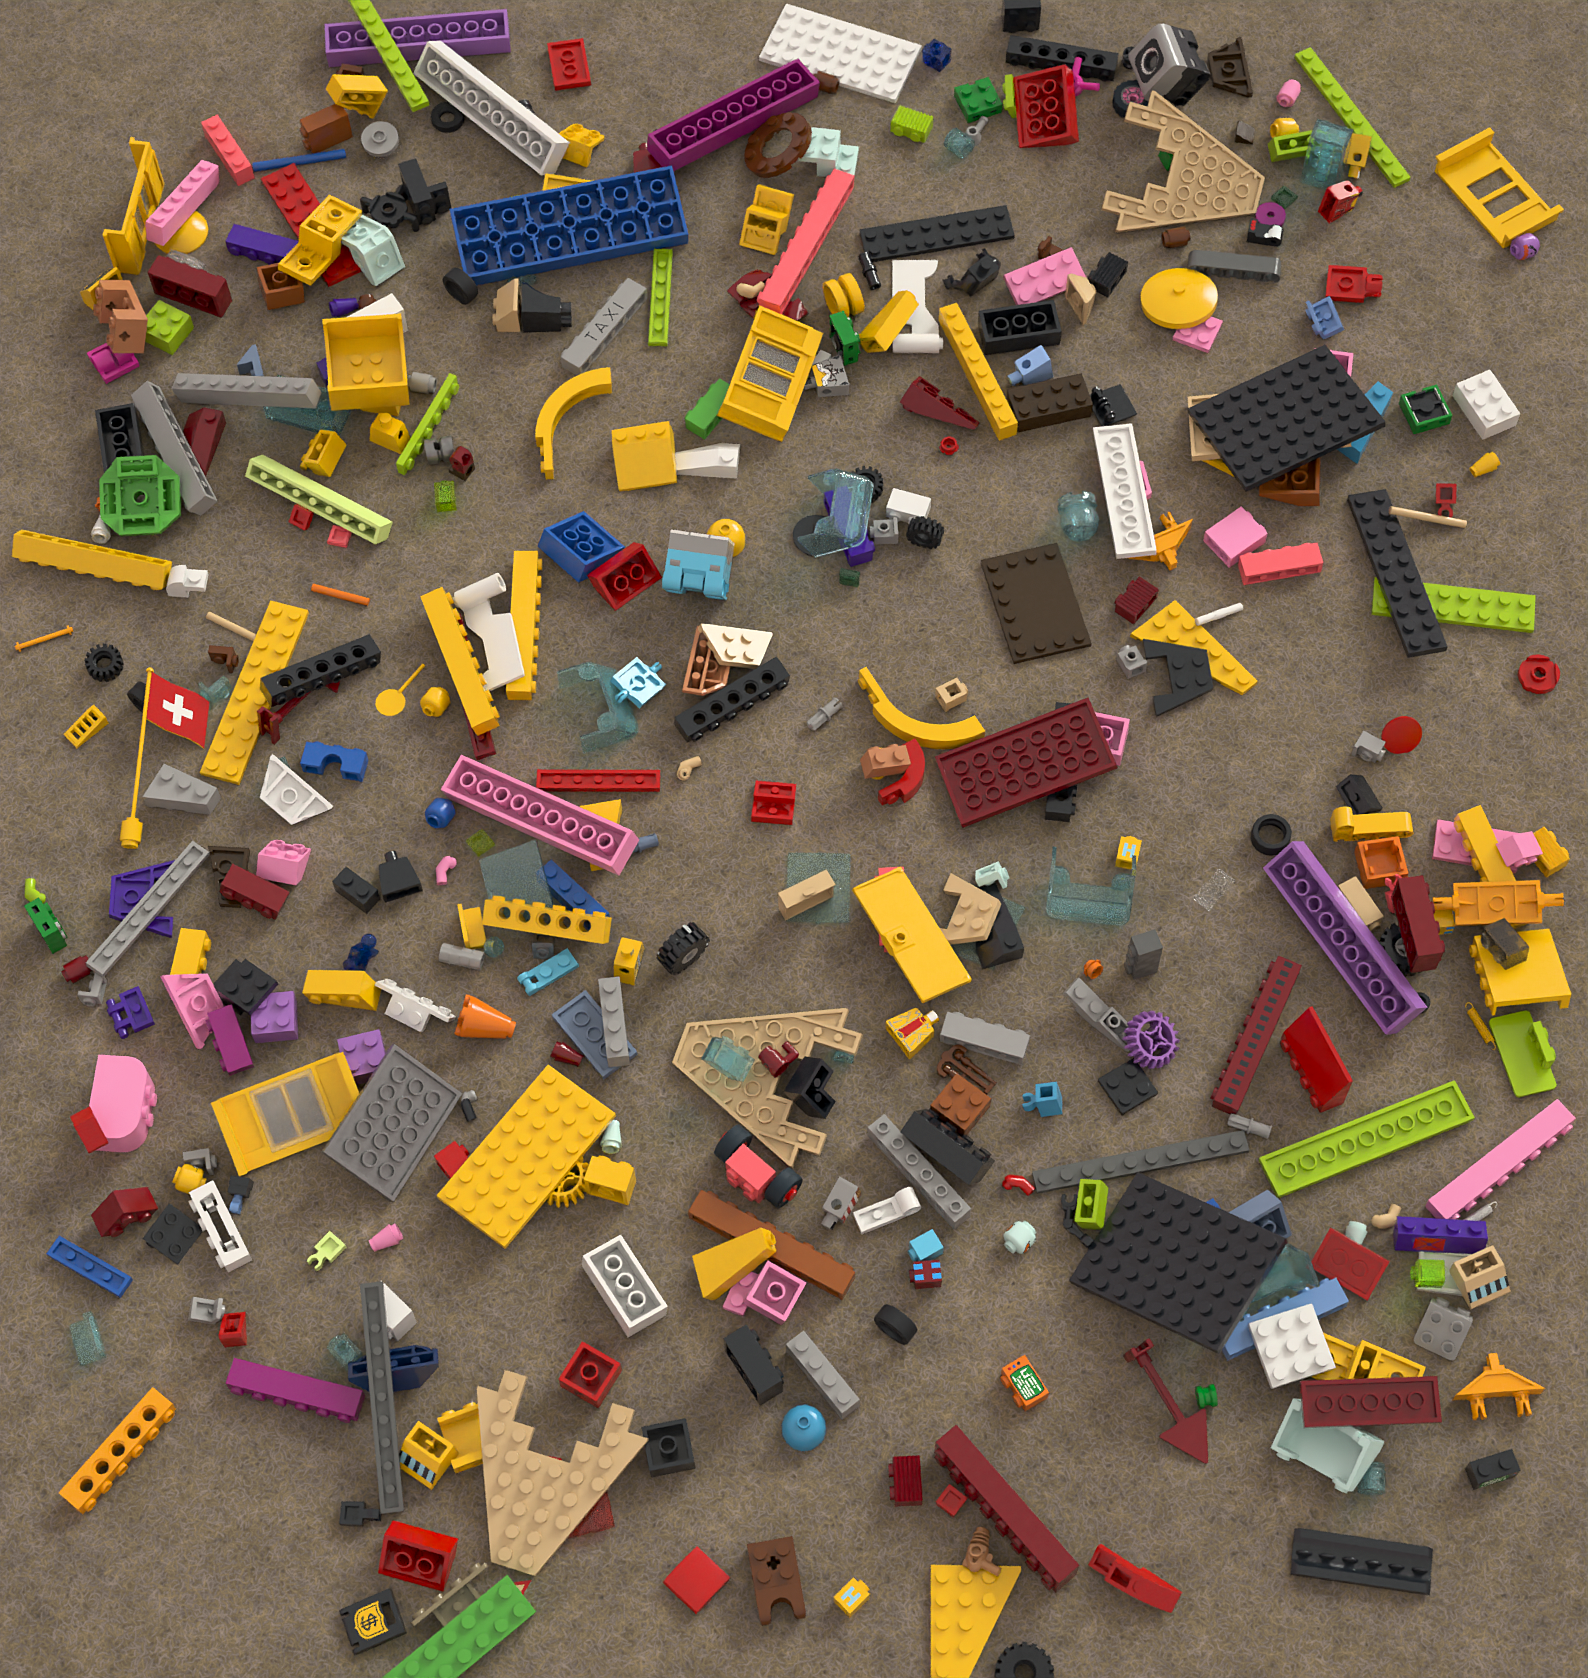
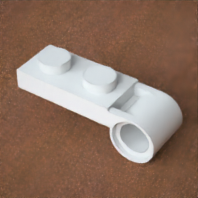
M907 1187L898 1191L891 1198L853 1212V1216L862 1235L918 1212L921 1209V1205L913 1187Z

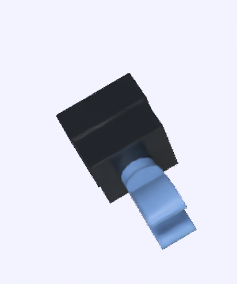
M230 1176L228 1193L234 1196L229 1208L231 1213L240 1214L242 1198H249L254 1184L250 1178Z

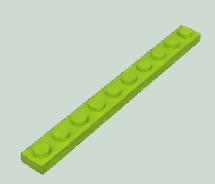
M348 0L412 112L430 106L429 100L371 1Z
M1310 47L1296 53L1294 57L1351 133L1372 137L1368 155L1393 188L1410 181L1411 177L1312 48Z

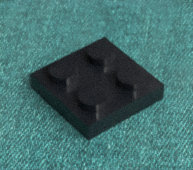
M1134 1058L1098 1079V1083L1121 1115L1158 1094V1091L1139 1064L1133 1063Z

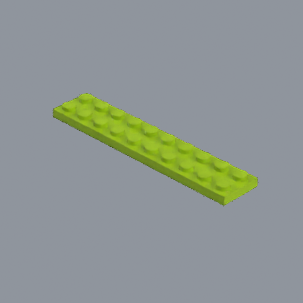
M1454 1080L1259 1157L1258 1161L1276 1197L1281 1198L1469 1123L1475 1117Z

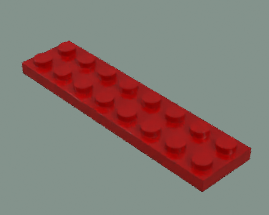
M292 163L262 177L261 182L297 239H299L300 225L320 203L296 165ZM341 244L340 255L321 276L327 286L330 287L362 272V270L354 261L350 249Z

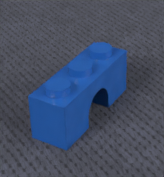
M306 742L300 764L303 772L323 775L324 769L328 764L337 762L341 764L340 772L343 779L363 782L369 760L367 753L358 748L352 750L340 745L329 746L321 742Z

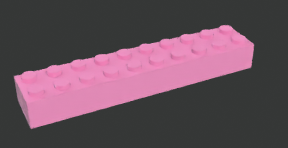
M463 755L459 757L441 788V791L448 799L618 876L639 842L635 833L626 827Z

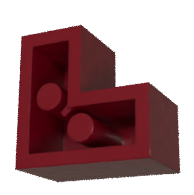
M148 1187L114 1190L91 1214V1217L101 1237H117L123 1233L128 1224L149 1221L158 1210V1207Z

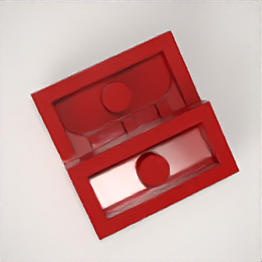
M756 781L751 822L792 825L797 784Z
M696 1547L665 1578L663 1584L697 1614L725 1586L730 1577L700 1548Z

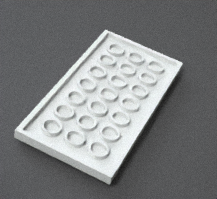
M786 4L759 56V61L781 67L798 58L813 75L814 73L817 74L818 71L835 75L836 78L840 79L839 86L896 103L921 51L922 45Z

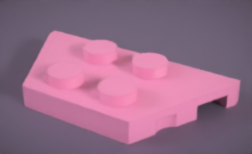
M181 974L160 976L197 1049L203 1048L208 1035L213 1033V1031L209 1032L205 1020L209 1019L207 1013L224 1007L209 975Z

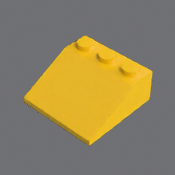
M669 421L612 430V447L619 491H630L677 483L674 433Z

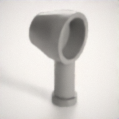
M981 116L976 126L967 128L963 135V142L966 145L973 147L980 144V132L989 122L988 119Z

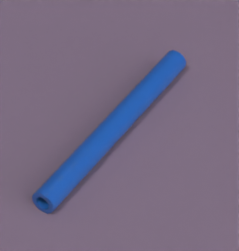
M345 149L254 162L252 165L254 172L284 168L292 163L297 166L346 158Z

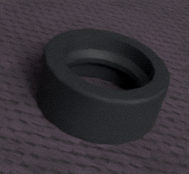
M457 267L452 268L442 279L449 294L461 304H469L478 295V288L467 273Z
M1267 814L1256 820L1250 838L1252 845L1257 851L1264 855L1273 856L1278 855L1289 845L1292 830L1286 819L1279 815ZM1266 825L1276 826L1283 832V840L1278 844H1268L1259 837V830Z
M883 1305L874 1317V1322L880 1330L900 1344L907 1345L917 1333V1327L914 1322L894 1306Z

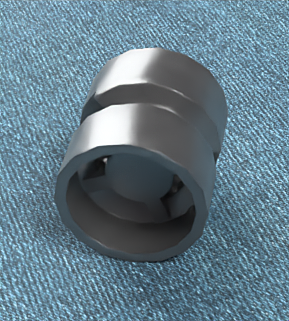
M451 435L440 437L438 441L435 438L424 440L428 465L437 464L440 460L450 462L449 457L454 452Z

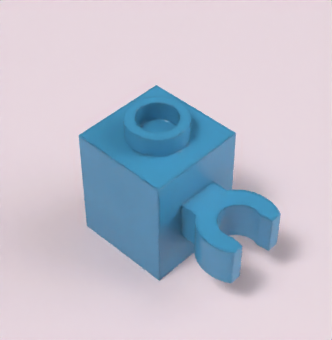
M1057 1082L1035 1084L1036 1095L1032 1093L1022 1095L1024 1102L1030 1101L1029 1103H1023L1024 1111H1032L1038 1107L1041 1117L1062 1114V1095Z

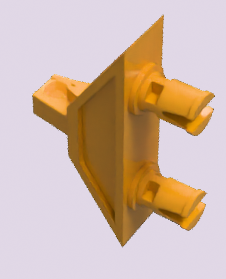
M1168 512L1167 518L1164 514L1159 518L1166 530L1154 535L1156 555L1131 557L1128 559L1160 561L1161 563L1164 562L1169 570L1177 568L1176 551L1191 529L1193 519L1177 525L1171 513Z
M1492 1353L1486 1357L1487 1366L1483 1367V1373L1453 1398V1400L1467 1399L1470 1401L1472 1420L1478 1418V1412L1481 1420L1487 1418L1484 1398L1512 1396L1515 1398L1517 1416L1521 1417L1524 1409L1527 1417L1532 1415L1528 1396L1542 1394L1545 1388L1509 1369H1505L1504 1365L1499 1364L1497 1353Z

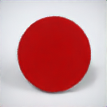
M1397 717L1385 725L1381 734V740L1386 742L1384 747L1391 753H1408L1420 743L1422 728L1418 721L1412 717Z

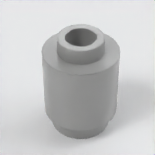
M413 372L412 375L408 376L410 391L425 394L435 392L437 378L432 377V375Z

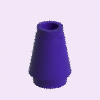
M356 298L333 299V301L329 302V310L332 317L337 316L339 318L358 309Z

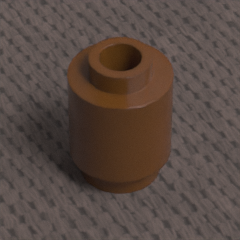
M818 71L817 74L814 73V76L820 82L819 91L829 94L837 92L840 79L836 78L835 75Z
M1179 227L1162 232L1161 240L1163 247L1170 249L1187 246L1188 241H1190L1189 230H1186L1185 227Z

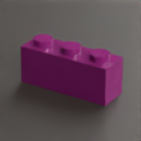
M232 1004L208 1012L209 1019L205 1021L209 1032H214L216 1039L212 1041L216 1052H221L223 1059L219 1061L223 1072L227 1071L231 1076L253 1068L254 1064Z

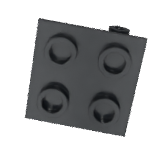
M1121 384L1105 390L1094 387L1091 390L1092 411L1101 427L1137 415Z
M169 1203L142 1239L146 1241L149 1247L157 1249L178 1265L203 1230L200 1225Z

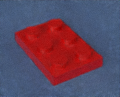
M583 38L547 43L555 91L591 86Z
M1330 1228L1309 1267L1331 1280L1337 1278L1341 1286L1368 1301L1390 1261L1335 1229Z

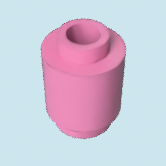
M1291 79L1284 83L1277 95V101L1281 106H1293L1301 91L1299 82Z

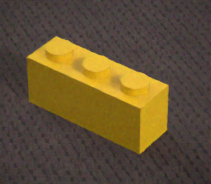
M181 928L170 975L201 974L202 970L205 971L207 966L206 951H210L211 939H209L206 931Z

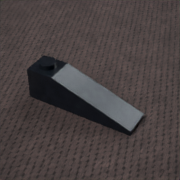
M996 883L979 887V889L1001 902L987 940L976 941V953L982 969L1023 958L1024 946Z

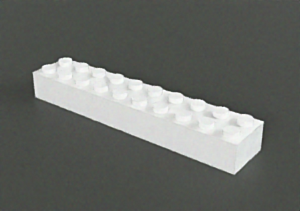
M427 41L413 74L540 175H545V173L555 174L570 142L442 41Z

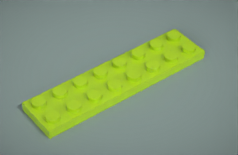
M1375 577L1371 615L1391 617L1377 577ZM1423 583L1439 623L1526 633L1534 632L1536 595Z

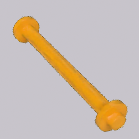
M68 625L67 629L22 644L17 642L15 649L22 652L21 649L68 633L72 635L71 632L74 631Z

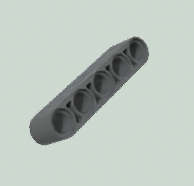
M1193 250L1188 256L1187 269L1198 271L1206 276L1217 275V277L1223 278L1236 277V279H1255V281L1268 282L1269 280L1277 283L1281 278L1282 263L1280 259L1274 257Z

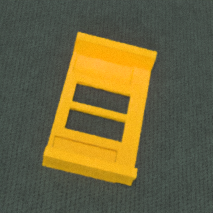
M1489 127L1437 155L1435 173L1504 249L1511 245L1512 239L1525 233L1532 234L1556 221L1564 209L1560 204L1551 209L1492 145L1494 131ZM1500 169L1512 181L1479 200L1467 188ZM1515 187L1528 199L1495 218L1483 206Z

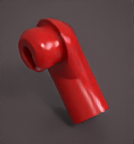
M1009 1174L1002 1181V1186L1006 1190H1011L1013 1186L1019 1187L1027 1196L1036 1189L1020 1175Z

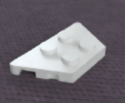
M273 754L270 756L260 799L290 825L332 809V804Z

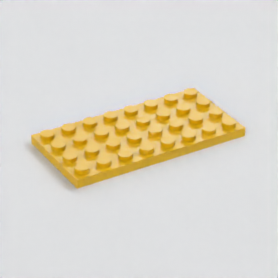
M547 1065L437 1194V1198L506 1249L613 1121L616 1113L550 1065Z

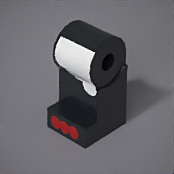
M1251 218L1246 242L1278 247L1282 244L1284 229L1280 225L1258 223V219Z

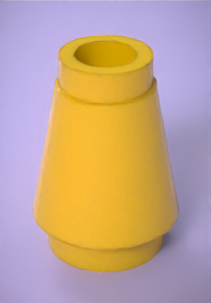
M1494 452L1486 453L1469 470L1475 478L1497 470V467L1500 466L1499 458Z

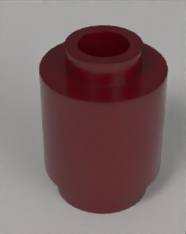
M87 955L79 956L63 965L64 970L61 973L67 982L72 981L74 984L91 974L90 972L93 970L86 966L88 961Z

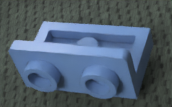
M1330 296L1314 304H1311L1310 301L1306 302L1308 309L1305 311L1308 318L1314 321L1312 328L1316 335L1320 334L1322 339H1327L1344 330Z

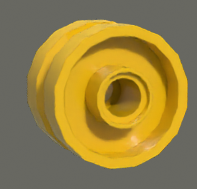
M850 273L839 276L838 281L831 279L822 284L824 298L831 314L844 311L846 316L849 317V313L856 316L864 312L865 305L861 290Z

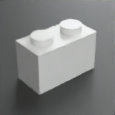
M893 488L886 507V517L890 520L893 517H897V522L903 521L908 524L916 516L919 518L924 516L927 519L931 508V498Z

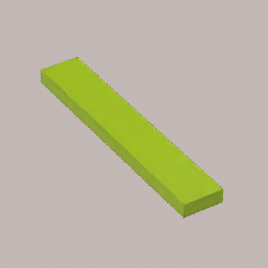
M654 249L648 346H668L673 249Z

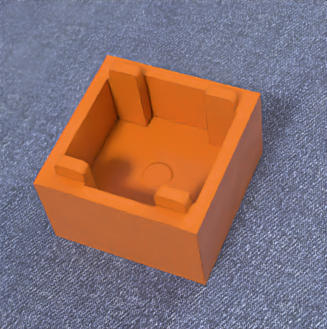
M1399 836L1357 843L1354 853L1364 889L1386 886L1385 878H1389L1394 883L1396 880L1395 874L1400 875L1402 878L1408 876L1409 873Z

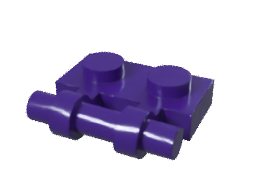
M139 986L120 993L121 1002L117 1004L114 999L106 1001L108 1015L112 1017L115 1023L113 1027L116 1033H119L121 1039L129 1036L127 1032L128 1027L132 1026L136 1033L155 1025ZM125 1010L128 1018L122 1020L120 1013Z

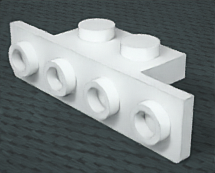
M390 979L376 981L375 986L392 994L385 1014L419 1032L425 1030L431 1014L446 1022L454 1021L456 1018L448 1008L437 1007L433 1005L432 1000L425 997L419 998L414 995V991L407 988L401 989L396 986V982Z

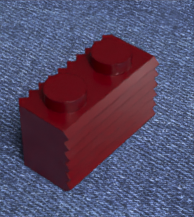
M1140 576L1136 581L1132 580L1126 588L1127 591L1124 594H1119L1114 602L1116 604L1114 612L1133 625L1157 599L1159 592L1158 588Z
M920 1456L892 1457V1464H888L889 1478L893 1477L894 1486H889L890 1500H894L895 1507L922 1505Z

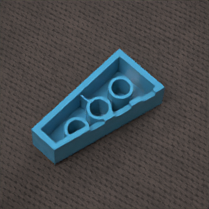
M1377 382L1365 396L1383 418L1390 405L1393 392L1380 382ZM1375 432L1351 442V447H1343L1337 450L1358 464Z

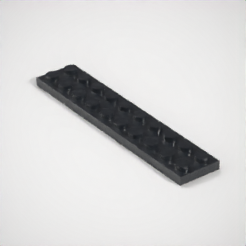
M1382 489L1348 495L1349 507L1407 658L1445 652L1448 646L1396 515L1389 514V508L1392 506L1387 490Z

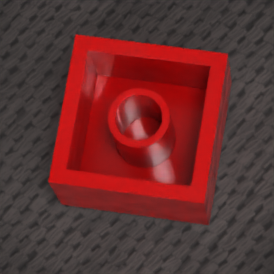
M582 1341L558 1379L560 1387L599 1409L622 1372L621 1363Z

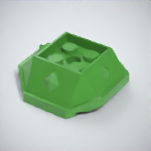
M157 455L116 457L112 465L99 479L100 518L121 537L161 534L181 516L180 477ZM140 495H145L143 502H137V498Z

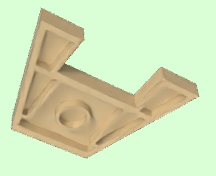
M950 873L943 891L947 895L959 896L960 899L948 928H940L950 945L987 940L1001 902L990 894Z

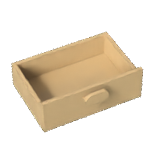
M827 869L778 893L779 910L785 920L834 897V886L836 884Z

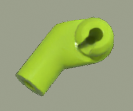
M32 878L25 879V898L31 902L39 897L44 904L46 896L35 890L36 880Z

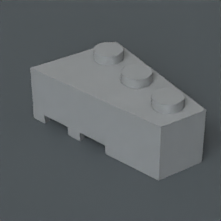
M163 764L143 795L146 806L151 808L159 807L168 810L176 809L211 815L221 796L216 787Z

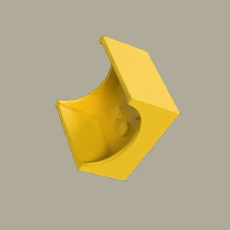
M401 314L322 319L331 411L410 405Z

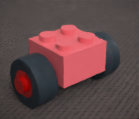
M735 1125L720 1138L714 1150L715 1156L726 1165L727 1181L735 1188L739 1186L744 1191L743 1195L751 1202L755 1200L759 1204L766 1198L776 1208L783 1207L797 1195L803 1182L802 1177L789 1167L776 1176V1171L748 1148L753 1136L741 1125Z

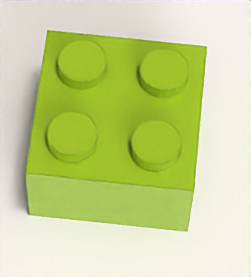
M158 300L146 315L148 322L145 342L173 355L194 329L191 316Z

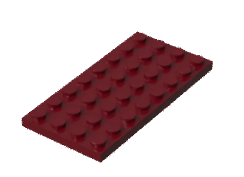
M1089 697L935 756L962 828L1118 768Z

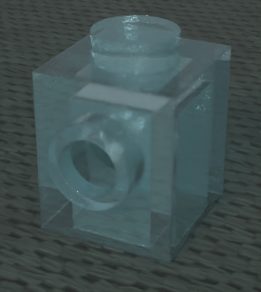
M345 1333L332 1338L327 1347L329 1353L346 1372L348 1371V1363L356 1361L363 1356L362 1352Z

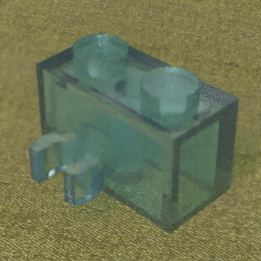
M722 1036V1038L712 1037L701 1060L731 1080L744 1082L755 1059L748 1055L749 1051L745 1048L734 1046L732 1039L726 1036Z

